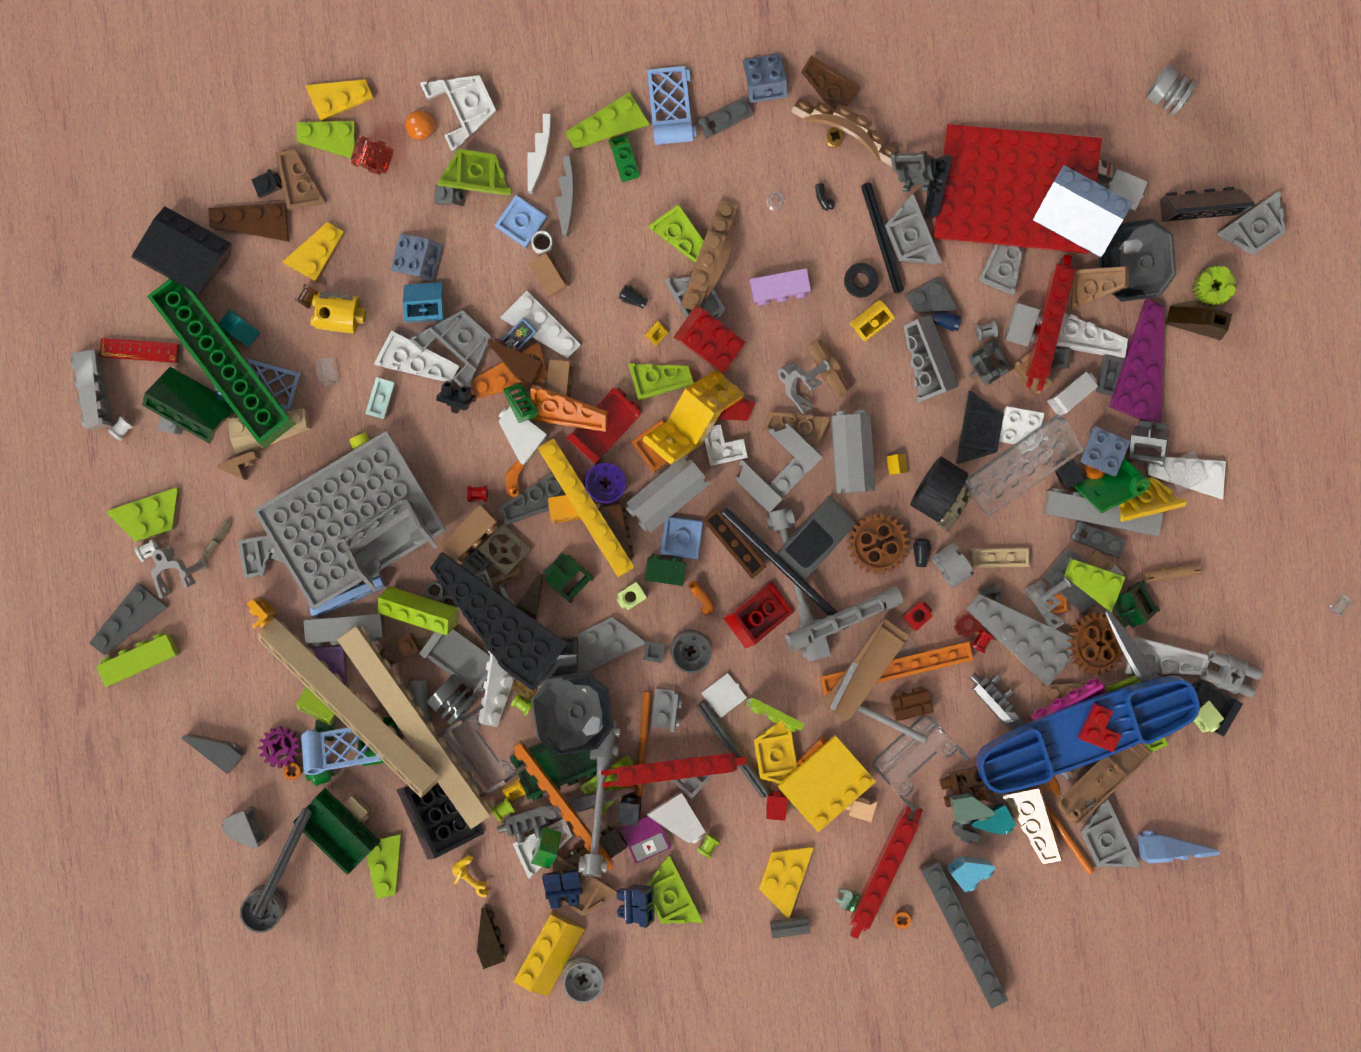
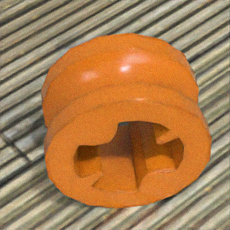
M290 762L292 768L294 766L297 768L295 771L296 775H290L288 773L290 768L286 766L283 769V774L287 779L294 780L301 775L302 767L297 762Z
M899 910L894 914L893 920L896 927L899 929L909 927L911 918L907 911ZM898 916H901V917L906 916V917H907V918H905L906 923H903V922L898 923V922H897V921H899Z

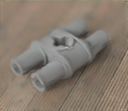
M1213 650L1209 652L1208 660L1220 665V669L1217 673L1204 668L1200 677L1214 683L1219 689L1222 688L1230 691L1231 694L1239 693L1252 698L1255 695L1256 689L1243 683L1245 675L1259 680L1262 677L1263 671L1249 665L1247 660L1238 659L1232 654L1224 655Z

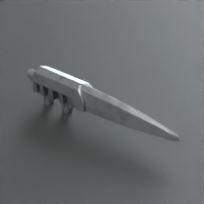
M1106 609L1105 613L1115 637L1139 682L1160 678L1124 627Z
M975 673L969 677L975 684L972 690L1010 731L1026 724L1012 710L1013 706L1008 701L1014 695V692L1009 688L1002 695L995 687L1002 680L997 674L991 680L986 676L980 679ZM1067 772L1060 774L1067 780L1072 779Z
M630 787L604 791L603 804L636 790ZM596 792L568 798L567 801L576 813H580L595 807ZM550 803L506 817L505 824L497 826L499 834L507 831L508 836L513 837L516 835L518 844L524 843L523 832H529L534 829L536 838H539L542 831L541 827L550 825L549 819L556 821L563 818L560 814L562 811L558 806L555 807Z

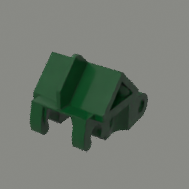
M560 552L558 558L543 570V573L547 575L545 580L569 603L573 602L572 599L590 580L593 581L595 579L570 555L566 557L563 552ZM581 571L585 576L568 593H565L563 588Z
M1143 580L1128 587V590L1118 595L1113 609L1121 621L1119 622L1124 628L1129 625L1133 628L1143 624L1160 611V608L1156 607L1146 590ZM1135 591H1139L1149 609L1148 612L1144 609Z

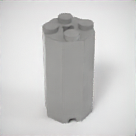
M856 410L853 414L848 415L847 411L834 413V416H831L836 494L841 493V489H843V493L869 491L868 488H870V491H876L871 414H867V410Z
M688 455L671 465L626 502L628 504V507H626L627 511L632 517L637 516L641 520L638 524L645 532L647 530L650 532L655 530L710 484L709 481H703L705 476L691 459L689 461L686 460Z

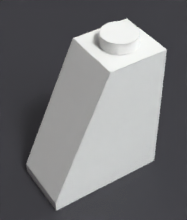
M1083 372L1048 399L1047 402L1058 416L1066 414L1098 387L1096 384L1097 380L1091 373Z
M505 407L499 415L501 419L498 422L518 460L525 466L548 435L529 420L518 423L511 407L508 409Z
M682 793L673 795L646 813L648 817L685 842H692L694 844L703 838L702 834L706 833Z

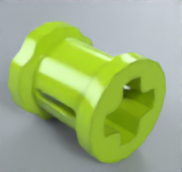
M519 691L510 706H515L524 712L526 716L532 708V702L522 696V693Z
M507 797L499 805L491 807V811L499 822L509 813L516 812Z
M706 833V838L701 847L697 848V851L711 859L714 849L717 845H720L721 841Z

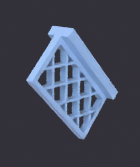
M379 573L376 577L372 578L376 588L375 591H372L365 582H360L315 610L310 606L309 610L312 616L318 618L386 588V584Z

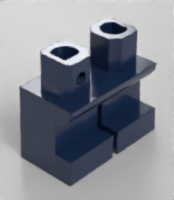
M579 868L563 870L562 873L560 871L543 873L542 881L546 900H549L551 909L562 906L561 897H568L569 906L579 905L581 895Z
M632 884L629 888H620L616 892L617 899L625 901V905H620L617 910V916L625 919V924L638 923L639 927L647 928L655 921L653 886Z

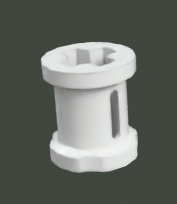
M119 416L118 422L112 428H109L108 432L119 441H122L124 434L134 426L127 419Z
M151 539L149 543L143 546H136L135 552L139 560L145 562L147 558L152 556L155 550L159 549V546L154 539Z

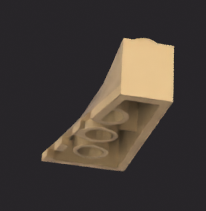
M303 408L287 411L296 425L270 445L311 429L308 410ZM239 418L227 419L230 440L236 457L263 448Z

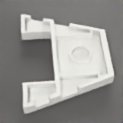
M480 75L420 83L428 100L446 92L460 120L461 128L444 135L452 152H455L497 112Z

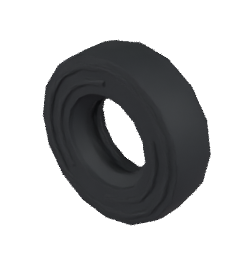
M857 263L851 266L844 276L846 290L852 296L858 298L871 295L878 285V275L875 269L865 263ZM858 273L865 274L868 277L867 286L863 288L857 287L854 283L855 275Z

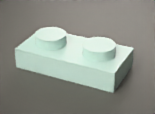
M376 377L365 414L385 420L395 382Z

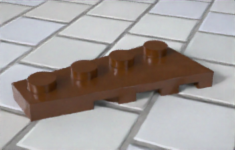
M286 203L208 208L210 228L289 242Z

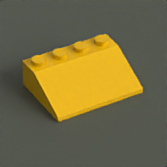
M834 735L778 785V788L819 833L876 781Z

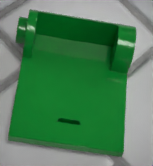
M1124 457L1116 476L1105 473L1099 479L1087 478L1074 485V488L1100 513H1104L1143 494L1149 488L1150 481Z

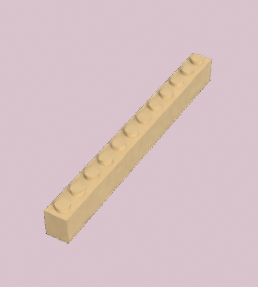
M274 618L258 632V640L416 794L422 798L438 782V771L433 766H428L421 754L418 752L414 753L410 749V744L405 739L401 740L393 727L385 725L383 718L378 713H373L365 700H360L356 697L355 691L350 686L346 687L338 674H333L328 670V665L323 660L319 661L315 657L314 651L309 647L306 648L296 634L292 635L284 622H279Z
M357 624L341 635L337 641L415 751L423 756L424 762L428 766L431 765L438 771L439 785L471 829L490 817L491 805L486 799L483 800L479 795L481 792L477 785L471 784L468 779L470 778L469 774L464 768L461 769L457 764L459 761L453 752L449 753L446 748L448 746L446 741L442 737L439 738L437 736L434 724L425 719L424 710L420 705L416 706L413 702L414 697L409 690H405L401 685L403 681L398 674L394 675L390 669L392 668L390 662L386 658L383 659L379 654L381 650L375 642L372 643L368 638L370 635L364 626L360 627Z

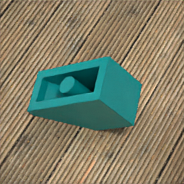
M1003 803L991 808L995 816H990V819L985 821L971 820L970 823L974 828L999 835L1010 833L1013 831L1012 827L1016 826Z

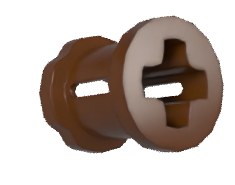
M304 284L302 292L294 300L310 309L313 296L319 292Z

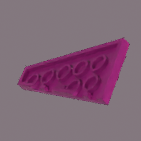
M1146 299L1144 300L1109 407L1141 421L1161 423L1165 306Z

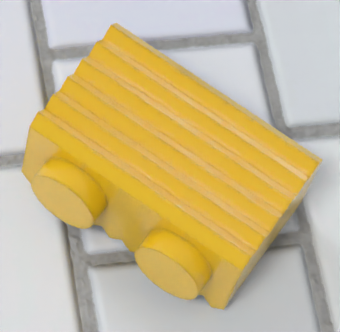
M879 299L849 324L857 335L867 342V339L873 337V334L879 332V329L882 330V327L888 325L895 317Z

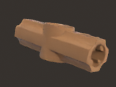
M822 340L807 347L817 364L816 367L823 360L829 363L830 370H825L820 375L827 381L836 397L851 389L840 372L839 364L830 355Z

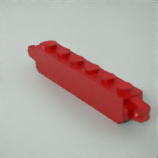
M1066 254L1062 257L1061 263H1057L1051 272L1041 310V319L1037 326L1026 369L1027 380L1025 387L1030 388L1033 384V378L1039 379L1037 390L1041 392L1045 380L1050 373L1075 269L1070 267L1072 256Z
M723 753L615 767V769L601 771V775L616 774L617 781H606L602 783V786L623 787L731 773L737 771V766L746 765L747 761L746 757L736 758L735 753Z
M908 802L902 815H898L851 913L850 925L853 926L850 932L851 937L858 939L862 930L866 932L867 929H870L918 829V821L923 812L922 808L919 807L911 820L907 818L912 809V804Z

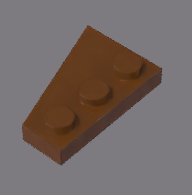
M812 55L801 71L824 102L835 110L839 104L848 107L860 87Z

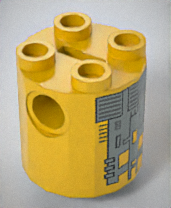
M320 291L317 295L313 296L312 306L315 307V313L311 316V326H315V329L355 334L359 323L364 324L366 309L361 308L359 296ZM326 308L330 310V315L327 314Z

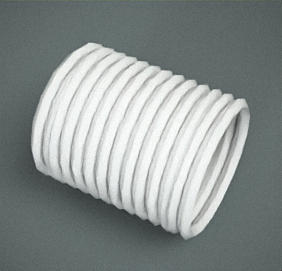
M541 230L532 236V248L537 254L542 255L545 252L549 253L551 251L553 240L548 232ZM539 236H546L550 240V245L546 249H538L534 245L535 239Z

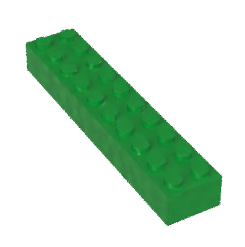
M168 279L147 296L258 444L266 448L296 425L196 293Z

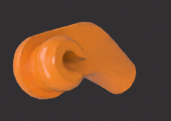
M518 460L505 474L506 492L512 498L520 493L518 476L525 467Z
M691 581L688 585L691 593L703 604L700 611L705 615H709L710 612L714 611L711 599L696 581Z

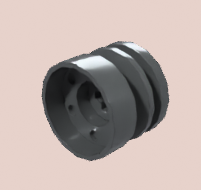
M694 629L680 631L673 637L670 643V654L674 664L686 673L702 671L711 660V646L707 638L699 631ZM690 645H692L695 651H691L690 654H688L685 648H689Z
M455 674L426 703L435 712L443 707L445 711L441 716L442 719L450 713L452 717L447 721L449 725L460 720L473 706L478 696L473 693L467 698L465 695L471 690L469 687L460 692L459 688L463 681Z
M266 885L255 887L243 901L240 908V918L249 930L256 933H265L272 930L278 924L287 908L284 893L278 887H276L268 904L269 907L266 908L261 918L253 915V911Z

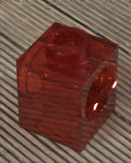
M969 612L954 620L956 625L953 626L958 636L962 635L964 638L984 628ZM970 619L972 627L966 630L963 627V623L965 620Z

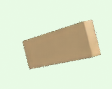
M1029 548L971 549V567H1030Z

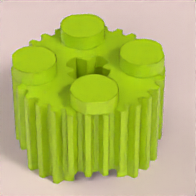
M1213 266L1198 273L1194 280V288L1192 289L1194 291L1193 295H1195L1194 298H1197L1198 301L1201 300L1202 304H1209L1212 307L1231 299V296L1236 292V286H1234L1236 282H1234L1235 278H1233V274H1230L1229 268ZM1215 284L1216 288L1213 289L1211 285Z

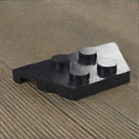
M968 391L955 464L994 454L998 451L1004 414L994 409L973 391Z

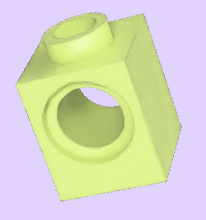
M636 581L617 594L619 598L616 600L622 609L626 607L629 610L645 600L647 596ZM632 591L636 594L634 602H628L625 599L627 592Z
M1210 701L1203 702L1199 705L1200 710L1194 722L1203 733L1207 731L1212 733L1221 726L1219 723L1224 718Z

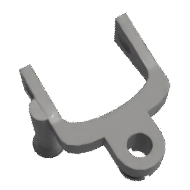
M825 360L809 372H806L801 367L798 368L795 363H791L788 366L785 365L777 371L779 379L786 385V395L802 414L813 408L814 405L797 394V380L800 377L810 391L820 386L822 382L816 379L815 376L825 370H830V365Z
M167 546L155 550L152 557L157 567L153 568L151 576L159 598L161 599L172 593L161 577V573L165 569L177 568L185 589L196 583L191 574L201 569L205 570L207 567L206 562L203 559H199L197 563L186 568L182 559H172L175 553L172 547Z
M1065 577L1063 581L1048 591L1041 580L1025 588L1027 596L1035 603L1038 612L1052 631L1064 624V620L1051 613L1050 610L1061 603L1060 600L1053 596L1066 587H1071L1070 582Z

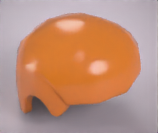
M414 111L406 118L405 129L413 139L424 140L435 132L436 121L433 115L427 111Z

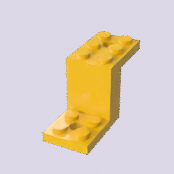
M715 370L685 388L667 422L646 434L642 441L672 465L701 446L721 412L741 400L745 393L738 386L730 382L722 373Z

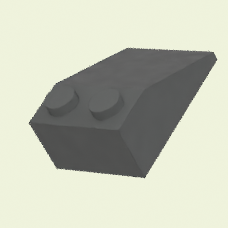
M1069 548L1063 549L1039 578L1053 588L1064 580V574L1071 558L1081 562L1084 561ZM1068 580L1071 587H1066L1058 594L1084 615L1095 600Z

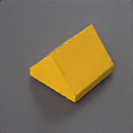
M656 321L644 336L657 346L668 334V331L659 321Z
M905 453L886 456L889 475L908 472Z
M520 778L503 786L502 791L510 802L526 794Z

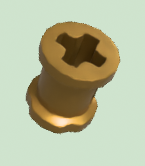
M836 127L829 129L825 138L827 145L832 148L840 146L844 139V132ZM837 134V139L833 141L832 136Z

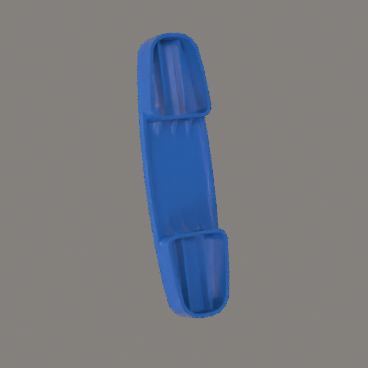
M1173 675L1130 685L1089 698L1029 722L982 746L976 757L977 770L985 785L997 793H1006L1047 783L1054 775L1096 762L1139 743L1151 744L1187 726L1196 719L1200 710L1197 693L1191 684L1181 677ZM1093 703L1105 706L1113 711L1106 727L1120 732L1122 735L1114 752L1080 740L1077 737Z

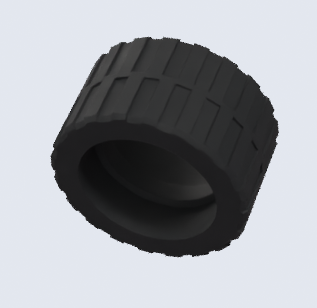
M939 457L920 483L910 505L936 522H939L960 494L967 480L968 472L945 458Z

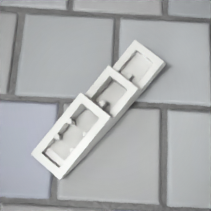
M543 114V133H535V152H527L529 194L534 193L547 159L551 138V114Z

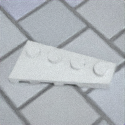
M528 291L500 317V319L512 326H515L525 317L537 330L532 338L567 359L581 346Z
M1064 313L1056 347L1097 355H1110L1124 359L1126 357L1128 339L1109 330L1098 328L1093 323L1082 321L1072 314Z
M490 653V661L486 665V670H488L487 680L484 681L483 686L485 696L481 700L478 722L498 727L514 677L503 670L493 654Z

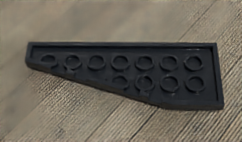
M441 552L430 567L442 586L446 588L454 603L461 609L462 614L477 635L481 637L488 647L487 649L498 661L500 667L534 691L568 643L444 552Z

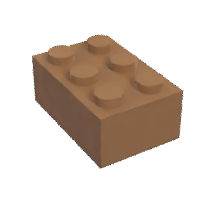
M480 505L438 546L456 562H463L471 555L469 551L472 548H478L485 541L483 538L487 534L492 535L499 528L497 526L499 521L484 505Z

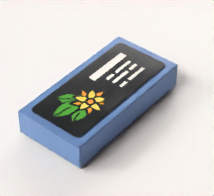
M524 317L501 341L505 342V346L509 348L515 346L521 349L537 330Z

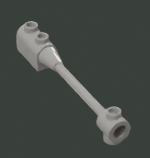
M787 508L770 512V517H766L768 528H773V531H780L783 545L789 539L787 528L795 524L792 509L788 510ZM794 584L799 603V628L820 621L821 618H813L809 605L805 600L804 592ZM826 637L801 649L802 657L807 658L808 661L831 656Z
M614 721V728L599 749L591 750L590 759L597 760L598 782L590 854H584V857L580 856L579 872H582V875L601 877L602 872L606 873L607 861L603 860L604 856L598 855L605 790L602 783L607 779V776L601 775V771L609 770L614 756H618L619 745H615V737L619 738L620 726H617V721Z

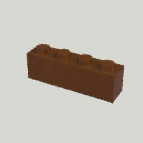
M718 508L714 509L702 521L751 579H753L767 566L731 523L720 514V510Z

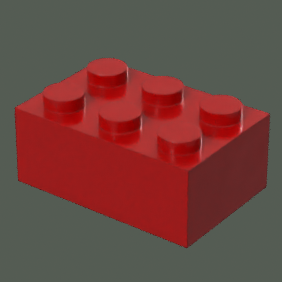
M697 306L693 308L673 337L721 373H725L746 343L711 314Z

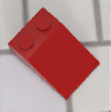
M771 581L734 608L723 619L746 649L756 645L793 614L794 611Z

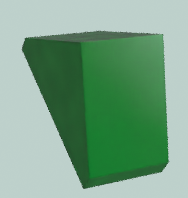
M543 826L531 864L550 869L558 854L562 832Z

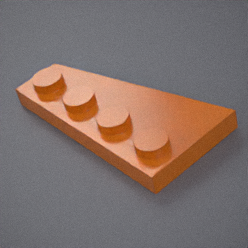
M537 342L522 352L527 356L533 354L539 357L543 364L535 383L545 381L548 377L540 342ZM503 362L471 380L476 399L501 393L504 388L519 383L522 386L529 385L516 379Z
M532 385L531 400L538 411L536 418L531 419L532 421L606 432L608 428V411L540 386Z

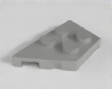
M1280 191L1217 233V236L1254 255L1285 234L1286 228L1283 222L1284 213L1283 208L1281 209Z
M913 194L885 225L886 232L899 262L941 264V259Z
M690 277L668 278L664 280L679 307L687 290ZM713 289L706 300L702 302L701 308L719 320L725 311V307ZM680 307L685 318H687L691 310Z
M611 617L578 634V673L589 672L645 644V641L614 617Z
M1106 799L1085 823L1080 833L1097 867L1138 868L1140 866L1109 800Z

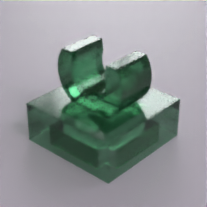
M318 719L315 722V730L319 733L335 730L336 721L333 722L332 726ZM334 736L325 737V740L334 741Z
M840 888L839 891L844 894L843 899L835 898V901L840 903L839 907L843 910L853 911L861 894L853 890Z

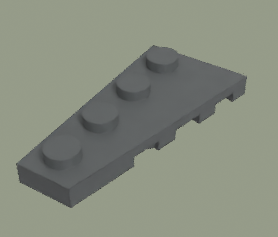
M550 473L499 508L507 526L549 511L548 498L566 494L553 473Z
M137 583L89 644L103 655H106L129 636L137 632L142 626L166 610L168 606L141 584Z

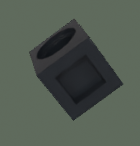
M1065 458L1056 463L1058 467L1053 469L1064 489H1068L1085 480L1074 459L1068 461Z
M632 793L622 796L619 824L638 826L641 815L642 796Z

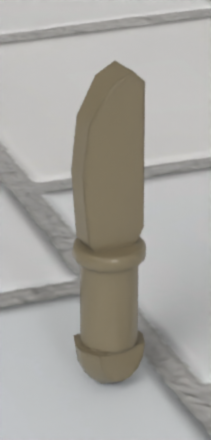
M228 520L223 522L213 539H211L210 544L203 551L204 558L211 557L217 545L226 536L230 529Z

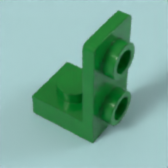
M627 135L608 140L621 182L639 178L640 175Z

